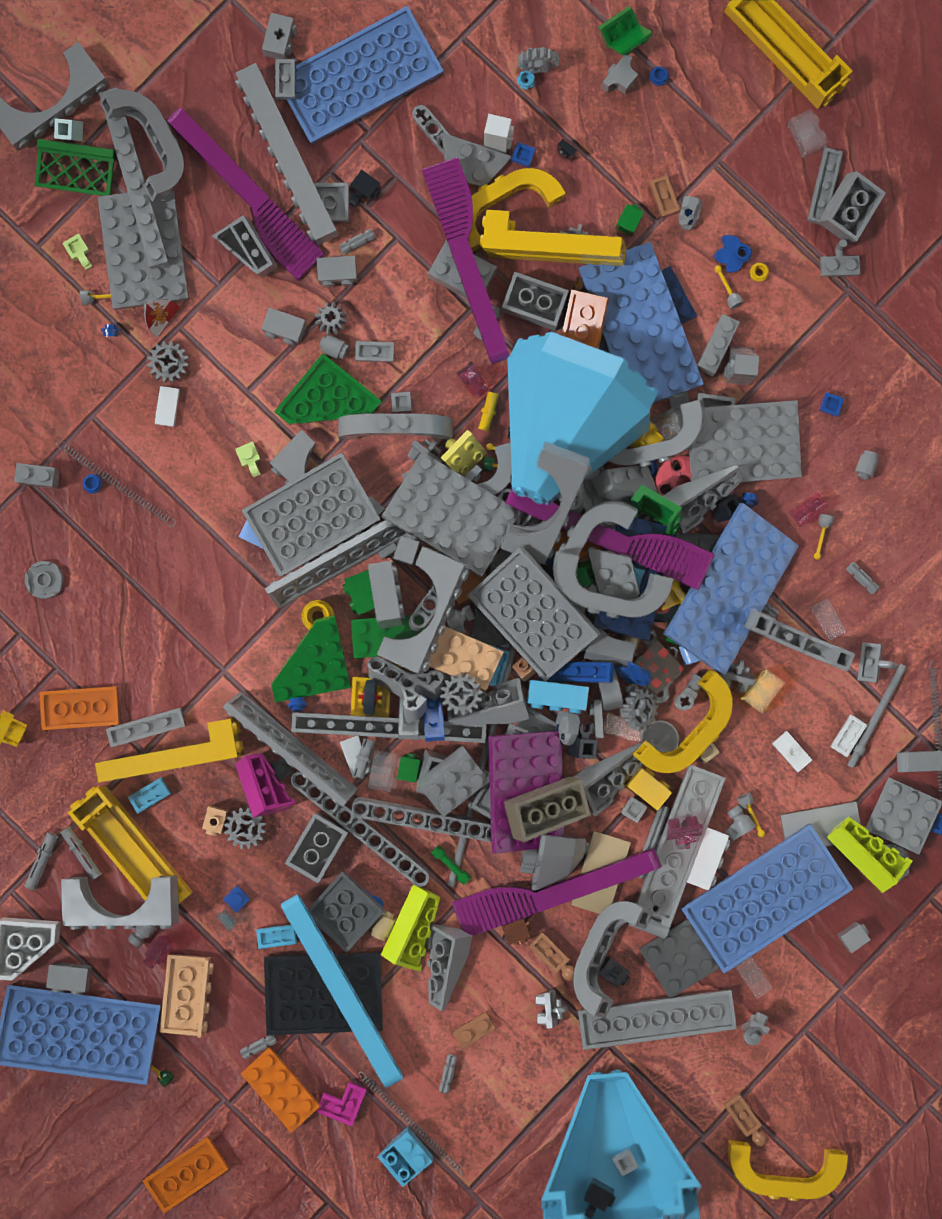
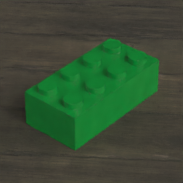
M406 615L405 619H402L401 626L379 629L377 618L351 620L354 659L381 657L377 653L384 637H391L397 640L409 639L424 631L428 627L429 622L423 630L414 631L409 626V619L412 615ZM421 617L413 618L416 625H423Z

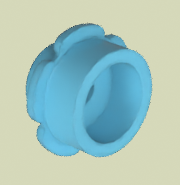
M522 71L517 77L518 85L525 90L532 88L535 85V75L530 73V71Z

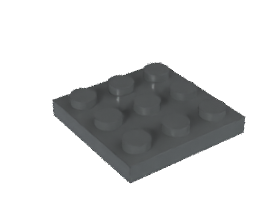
M344 870L308 909L315 923L346 953L386 911Z
M688 918L670 928L665 939L657 936L639 948L669 998L676 996L719 969Z

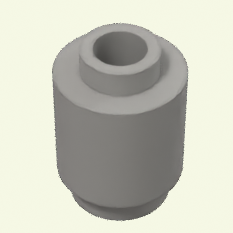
M328 334L327 337H322L319 347H321V352L331 357L344 359L349 345L345 344V341Z
M865 450L860 455L855 469L858 478L868 480L874 477L879 463L878 454Z

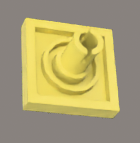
M467 430L457 441L453 438L447 441L445 447L448 450L441 459L450 469L464 477L482 460L487 452L473 434Z

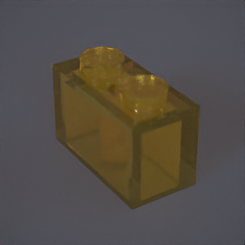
M763 669L756 678L754 686H750L741 700L758 713L768 712L773 705L771 702L775 696L779 697L784 691L783 685L785 682L768 669Z

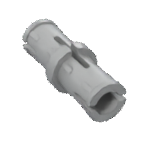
M363 739L359 755L356 756L357 762L352 776L364 779L368 763H371L370 757L375 745L374 741Z

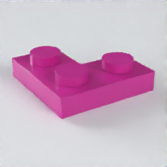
M349 1081L342 1099L324 1092L319 1103L321 1106L316 1112L352 1126L367 1088Z

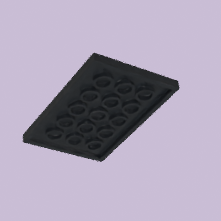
M380 952L333 953L376 1029L383 1031ZM308 954L264 956L266 1035L353 1032Z

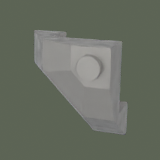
M566 834L562 837L541 835L531 889L536 891L569 876L582 860L583 855L588 854L589 843L586 842V838Z

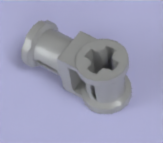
M692 673V679L675 698L674 702L678 710L685 711L693 706L694 700L702 688L697 684L701 679L698 675ZM686 697L688 705L681 706L680 698L684 699Z

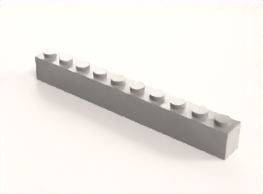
M254 63L236 72L238 80L235 82L239 90H244L246 94L243 99L247 107H252L254 111L251 115L255 124L260 123L262 129L259 132L263 140H268L270 144L267 149L271 157H276L278 161L275 166L279 174H284L286 179L283 182L287 190H292L294 194L291 199L295 207H300L302 211L299 216L303 224L307 223L310 228L307 232L311 241L316 240L317 244L320 245L339 236L257 64Z
M293 712L291 732L399 738V718ZM419 719V739L425 740L424 721ZM443 721L445 741L485 743L486 724L450 725L449 721Z

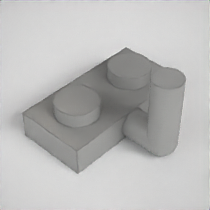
M845 239L840 240L836 245V256L820 258L821 277L860 275L859 256H843V249L847 245Z
M862 642L857 680L878 683L880 668L896 670L898 664L892 661L881 660L882 644Z

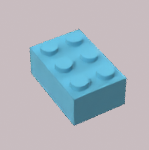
M529 680L527 703L531 704V708L543 709V705L550 706L549 710L562 711V708H569L568 712L581 714V710H586L589 687Z

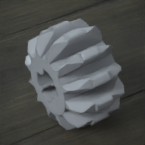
M326 302L324 303L325 309L318 307L321 313L315 314V317L319 319L315 323L317 326H320L319 330L321 332L326 329L327 335H330L331 330H333L336 335L338 334L337 328L344 330L342 324H346L347 319L343 317L347 316L345 311H342L343 307L341 305L336 308V303L332 302L331 307H329ZM331 315H333L335 319H332V321L329 322L328 318H330Z

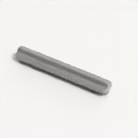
M662 805L657 811L643 851L656 848L669 812L667 806ZM646 874L638 876V878L644 879Z

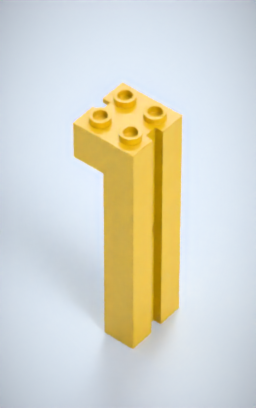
M732 0L727 4L724 12L817 109L822 105L826 107L833 100L836 93L840 94L851 80L849 77L853 71L838 55L831 60L775 0Z
M486 210V216H483L482 226L484 228V235L480 237V246L487 252L489 258L610 266L625 265L626 245L622 237L515 231L516 221L509 219V211Z
M236 718L207 723L211 741L208 743L95 763L98 782L242 756L244 745L242 740L239 741L238 733H241L239 721L236 722Z
M106 785L91 788L85 793L87 796L85 799H78L70 806L72 808L68 812L70 817L82 831L87 829L145 901L151 889V880L157 876H178V904L193 893Z

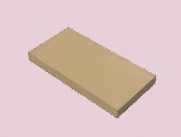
M593 831L588 854H586L580 875L626 858L631 842ZM618 884L572 900L571 905L600 914L606 907L612 904Z

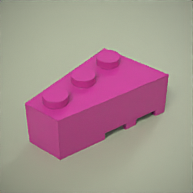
M262 753L245 756L235 764L253 818L283 812L296 804L294 799H290L284 790L286 787L283 783H279L274 775L275 771Z

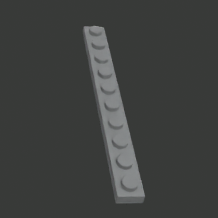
M113 88L107 91L100 92V99L102 98L104 92L118 90V88ZM105 113L149 267L153 269L167 265L169 261L150 197L144 188L145 179L126 115L108 119Z

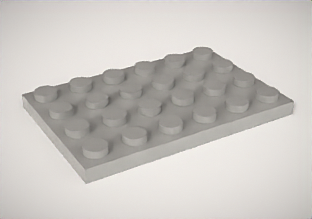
M174 190L161 200L151 201L169 264L150 269L128 193L98 197L113 310L144 306L145 302L158 298L169 299L173 302L189 300Z
M798 400L704 407L705 424L702 434L697 442L689 448L691 481L735 465L740 469L743 479L741 482L802 477Z
M421 452L381 517L408 534L417 537L418 540L439 553L468 565V570L481 578L501 546L508 525H513L521 512L509 504H505L501 499L426 453Z
M343 453L336 455L242 510L279 577H283L381 520Z
M522 545L467 595L544 681L548 680L600 634L599 630L560 591L557 584Z

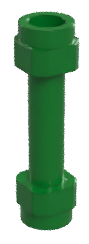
M438 845L431 854L437 860L440 859L457 876V880L465 885L472 877L465 870L462 871L445 854L446 851Z

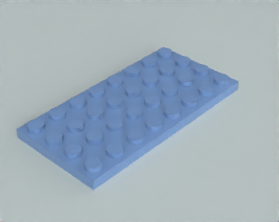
M406 6L296 65L295 99L286 100L312 145L444 74V70L409 7Z
M651 242L626 250L624 266L587 264L579 267L578 270L587 293L610 298L602 331L609 353L625 359L629 363L628 368L632 372L637 371L647 380V386L658 391L653 403L703 386L702 378Z
M739 503L711 552L715 556L700 589L696 590L692 587L689 589L664 635L717 673L725 676L750 630L744 628L751 609L759 612L763 610L799 545L744 503Z
M809 823L682 906L681 909L722 972L726 973L852 891L853 888Z
M7 985L0 1018V1065L148 1085L161 1005Z

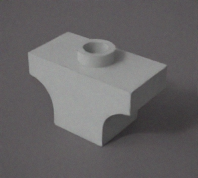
M629 54L624 55L617 65L613 64L607 73L609 75L605 78L601 87L605 92L616 89L625 95L636 82L638 73L631 68L632 57Z

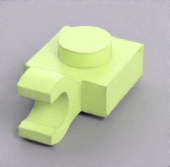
M80 234L63 242L73 261L79 259L85 270L93 267L85 255L90 251Z
M254 442L236 448L235 450L242 466H248L253 477L261 475L256 464L261 459Z

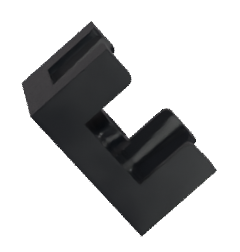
M475 605L472 638L490 646L509 649L510 642Z

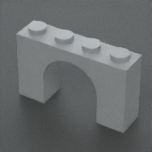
M589 612V615H588V616H592V618H591V623H592L595 613ZM597 628L600 632L599 636L582 649V651H585L584 658L627 667L628 662L633 660L635 643L613 639L603 629Z

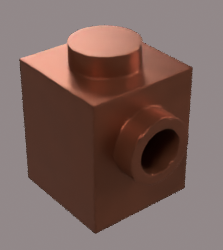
M524 918L502 925L508 945L513 943L519 945L527 942V938L530 937L529 932L532 931L529 920L525 921Z

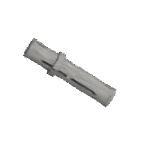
M71 826L61 831L60 834H62L69 845L68 849L74 852L81 865L91 877V880L100 876L102 872L83 846L82 839H78ZM70 838L74 840V842L76 843L81 852L78 851V849L76 848V846ZM82 854L84 855L88 863L91 865L92 869L88 866V864L82 857Z
M46 833L44 842L38 848L37 858L24 885L26 888L36 890L49 857L53 855L52 850L59 837L56 834Z

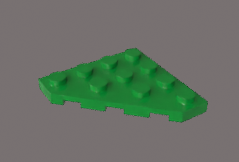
M322 353L274 412L289 425L338 420V418L347 415L373 414L382 401Z
M335 615L319 618L314 621L308 633L304 635L297 645L296 650L282 666L279 674L275 676L271 682L275 703L297 697H307L351 688Z

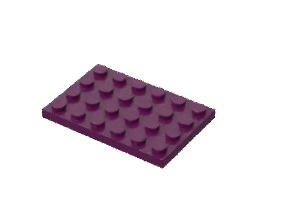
M553 730L489 736L492 853L498 854L539 849L541 835L525 842L513 839L504 801L563 779L562 742L559 738V732ZM564 826L548 832L546 835L562 837L564 835Z

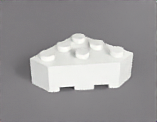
M1 918L0 980L12 981L59 942L61 922Z

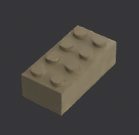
M571 776L504 801L513 839L523 842L591 816L582 779Z

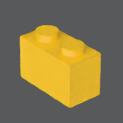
M647 767L645 770L640 768L626 786L658 811L672 794L668 790L670 786L662 779L658 782L653 778L655 774Z

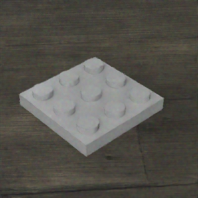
M888 777L866 825V829L919 855L941 808L942 801Z

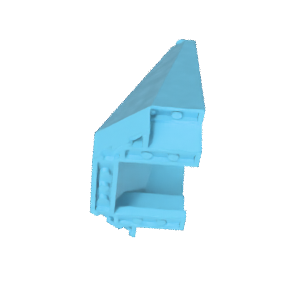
M548 332L542 337L538 334L529 336L528 340L520 338L516 342L510 356L507 358L512 490L520 497L526 496L538 504L544 503L549 505L561 496V492L553 477L537 467L538 456L544 443L548 442L590 458L591 474L649 431V410L658 391L647 386V380L637 371L632 372L628 368L629 363L625 359L559 334Z
M613 1070L609 1074L593 1072L591 1075H588L541 1200L544 1219H590L584 1215L589 1204L584 1201V1194L593 1178L613 1188L615 1200L611 1208L607 1206L605 1212L597 1208L592 1219H700L697 1195L701 1185L628 1073L622 1072V1070ZM629 1148L639 1167L622 1177L612 1157Z

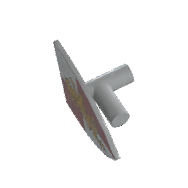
M165 298L145 302L144 317L149 331L158 337L179 309V306Z

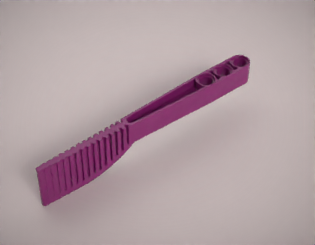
M179 107L166 120L171 128L253 209L256 227L265 246L297 281L317 263V258H322L325 255L182 108Z
M455 157L421 170L491 364L506 360L510 355L468 242L473 220L472 198L459 158Z
M512 489L505 504H509L515 509L542 521L549 519L559 508V505L554 503L549 505L544 503L538 504L526 496L520 497ZM570 510L567 514L569 519L566 526L561 527L566 532H569L572 525L576 526L582 517ZM601 524L596 525L592 529L586 540L616 554L630 555L632 561L696 590L700 589L715 556L711 552L675 537L660 534H643L628 537Z
M655 848L538 891L518 886H501L489 888L453 901L452 905L461 929L474 936L661 868L662 865Z

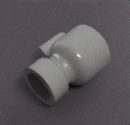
M467 605L460 611L454 609L446 622L449 628L465 634L464 621H471L475 618L470 606Z
M740 804L727 812L729 817L734 819V823L726 830L732 841L756 827L750 816L743 814Z
M539 849L523 851L520 872L533 873Z
M136 926V931L131 933L128 941L140 948L144 943V939L150 938L158 926H154L152 929H142V926Z

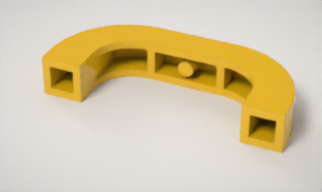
M524 168L513 171L506 176L504 174L500 175L491 185L485 184L478 189L479 192L471 196L473 220L468 242L472 252L482 247L480 246L481 236L476 229L475 222L484 210L522 189H530L539 193L549 208L565 199L566 193L560 183L553 176L542 170Z
M709 669L697 683L706 691L710 699V708L707 715L685 740L672 751H657L645 740L632 755L646 767L660 773L681 771L690 766L698 757H701L706 752V748L718 739L719 734L730 719L733 703L727 683L715 671Z
M728 1140L729 1163L739 1182L750 1191L768 1196L770 1199L786 1197L791 1201H799V1199L823 1197L840 1184L846 1172L848 1155L845 1151L824 1149L822 1168L812 1177L796 1178L759 1174L750 1166L751 1147L749 1143Z

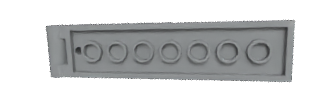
M693 765L687 767L664 831L655 849L662 867L646 873L636 900V904L646 906L654 912L646 929L628 923L629 926L663 939L667 937L726 779L725 777Z

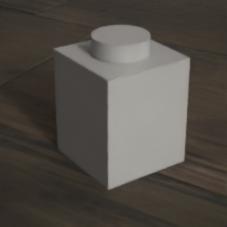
M856 921L837 934L843 945L851 953L870 941L868 929L864 924L860 925Z

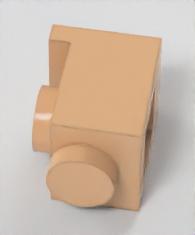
M212 805L208 806L202 829L206 830V834L217 836V833H223L229 810ZM212 818L217 820V825L211 824Z

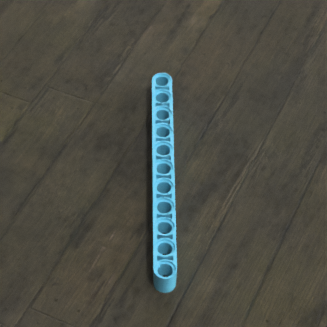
M296 894L281 903L285 915L385 1088L387 1089L404 1079L401 1070L299 894Z

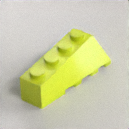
M849 816L837 824L827 836L882 893L897 884L912 863V860L908 857L903 858L900 856L899 851L895 848L890 849L884 845L883 840L878 836H871L869 830Z
M413 884L381 956L395 965L421 972V958L425 956L427 950L424 948L426 939L430 938L431 935L430 924L435 920L440 901L438 895L426 888Z

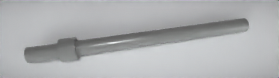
M900 664L859 743L855 744L852 750L853 754L847 766L854 769L860 756H863L866 750L865 746L907 668L906 666Z

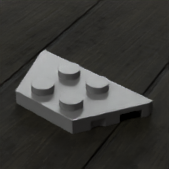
M441 133L445 161L458 157L469 184L478 187L488 184L511 158L510 155L446 133Z
M588 547L599 594L624 600H633L640 595L630 555L616 554L613 551H602L595 549V547Z

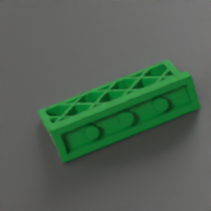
M42 139L37 140L38 157L34 186L98 196L111 195L114 163L117 159L116 151ZM43 153H50L55 160L46 166L42 161ZM64 156H69L73 163L65 169L59 160ZM83 159H88L92 166L83 171L78 163ZM102 161L109 162V170L104 174L97 167ZM58 163L63 171L54 177L49 168ZM76 165L82 174L73 180L68 171ZM93 168L100 174V177L94 182L86 175ZM45 171L52 177V180L47 184L40 183L41 175ZM66 174L71 182L66 186H61L57 179ZM84 176L90 185L85 189H80L76 182ZM103 179L107 184L106 192L98 191L95 184Z

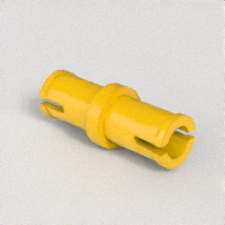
M487 392L484 408L481 409L483 413L478 429L490 432L493 415H496L495 408L499 394Z

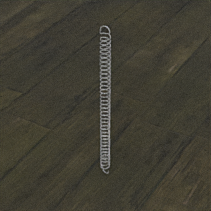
M69 446L68 449H67L66 451H64V452H66V454H69V456H70V453L72 452L73 448L71 449V451H70L69 453H67V451L70 449V446ZM115 482L113 484L110 483V485H113V487H116V489L123 493L124 488L120 490L121 486L117 488L118 484L114 486Z
M931 660V661H933V660ZM933 661V663H934V661ZM930 662V668H928V669H932V668H931V662ZM934 663V666H935V663ZM932 669V671H936V670H937V669ZM929 671V673L937 674L936 672ZM931 674V675H935V674ZM929 675V676H931V675ZM931 676V677L937 678V676ZM930 678L929 680H935V679H934V678ZM938 680L933 681V682H937ZM930 682V684H936V685H938V683H932V682ZM931 685L930 687H933V686H936V685ZM934 687V689H938V687ZM930 689V691H937V690ZM937 691V692H939V691ZM933 692V693H937V692ZM930 693L932 695L939 696V694ZM932 696L931 698H936V696ZM939 698L934 699V700H938ZM931 700V702H938V703H940L939 701ZM933 703V704H931V705H934V704H937V703ZM935 705L936 707H940V705ZM932 707V709H939V708ZM939 709V710H940V709ZM935 710V711H939V710ZM932 711L933 713L940 714V712ZM933 714L932 716H937L938 714ZM938 716L936 718H940L941 716ZM933 718V720L941 721L940 719ZM935 721V722H939V721ZM933 722V723H935V722ZM936 723L938 725H941V723ZM934 725L933 727H940V726ZM942 727L937 728V729H941ZM933 729L934 731L942 732L941 730ZM935 732L934 734H938L940 732ZM939 734V736H942V734ZM934 736V738H941L938 736ZM941 738V739H942V738ZM937 739V740H941V739ZM934 740V741H937V740ZM937 741V742L942 743V741ZM936 743L935 745H941V744H940V743ZM942 745L939 746V747H942ZM935 747V749H942V748ZM937 750V751H939V750ZM938 772L937 774H942V772ZM941 775V776H942V775ZM937 776L938 778H942L941 776ZM942 779L937 780V781H942ZM938 783V785H942V783ZM938 787L942 789V787ZM940 790V791H938V792H942V790ZM939 794V796H942V794ZM940 798V799H942V798Z
M430 1138L431 1141H430V1143L428 1144V1146H429L432 1142L435 1143V1141H432V1138ZM436 1145V1147L434 1148V1150L439 1147V1149L437 1150V1152H438V1151H440L441 1149H440V1146H437V1145ZM444 1153V1155L441 1157V1159H442L445 1155H447L446 1158L444 1159V1161H445L447 1158H449V1157L451 1158V1156H448V1154H445V1153Z

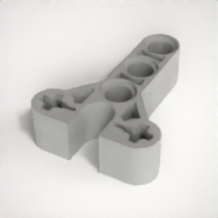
M372 657L368 661L369 678L401 697L404 717L407 721H418L427 711V699L421 695L436 701L443 693L441 687H444V676L440 671L433 670L424 674H409L381 657Z

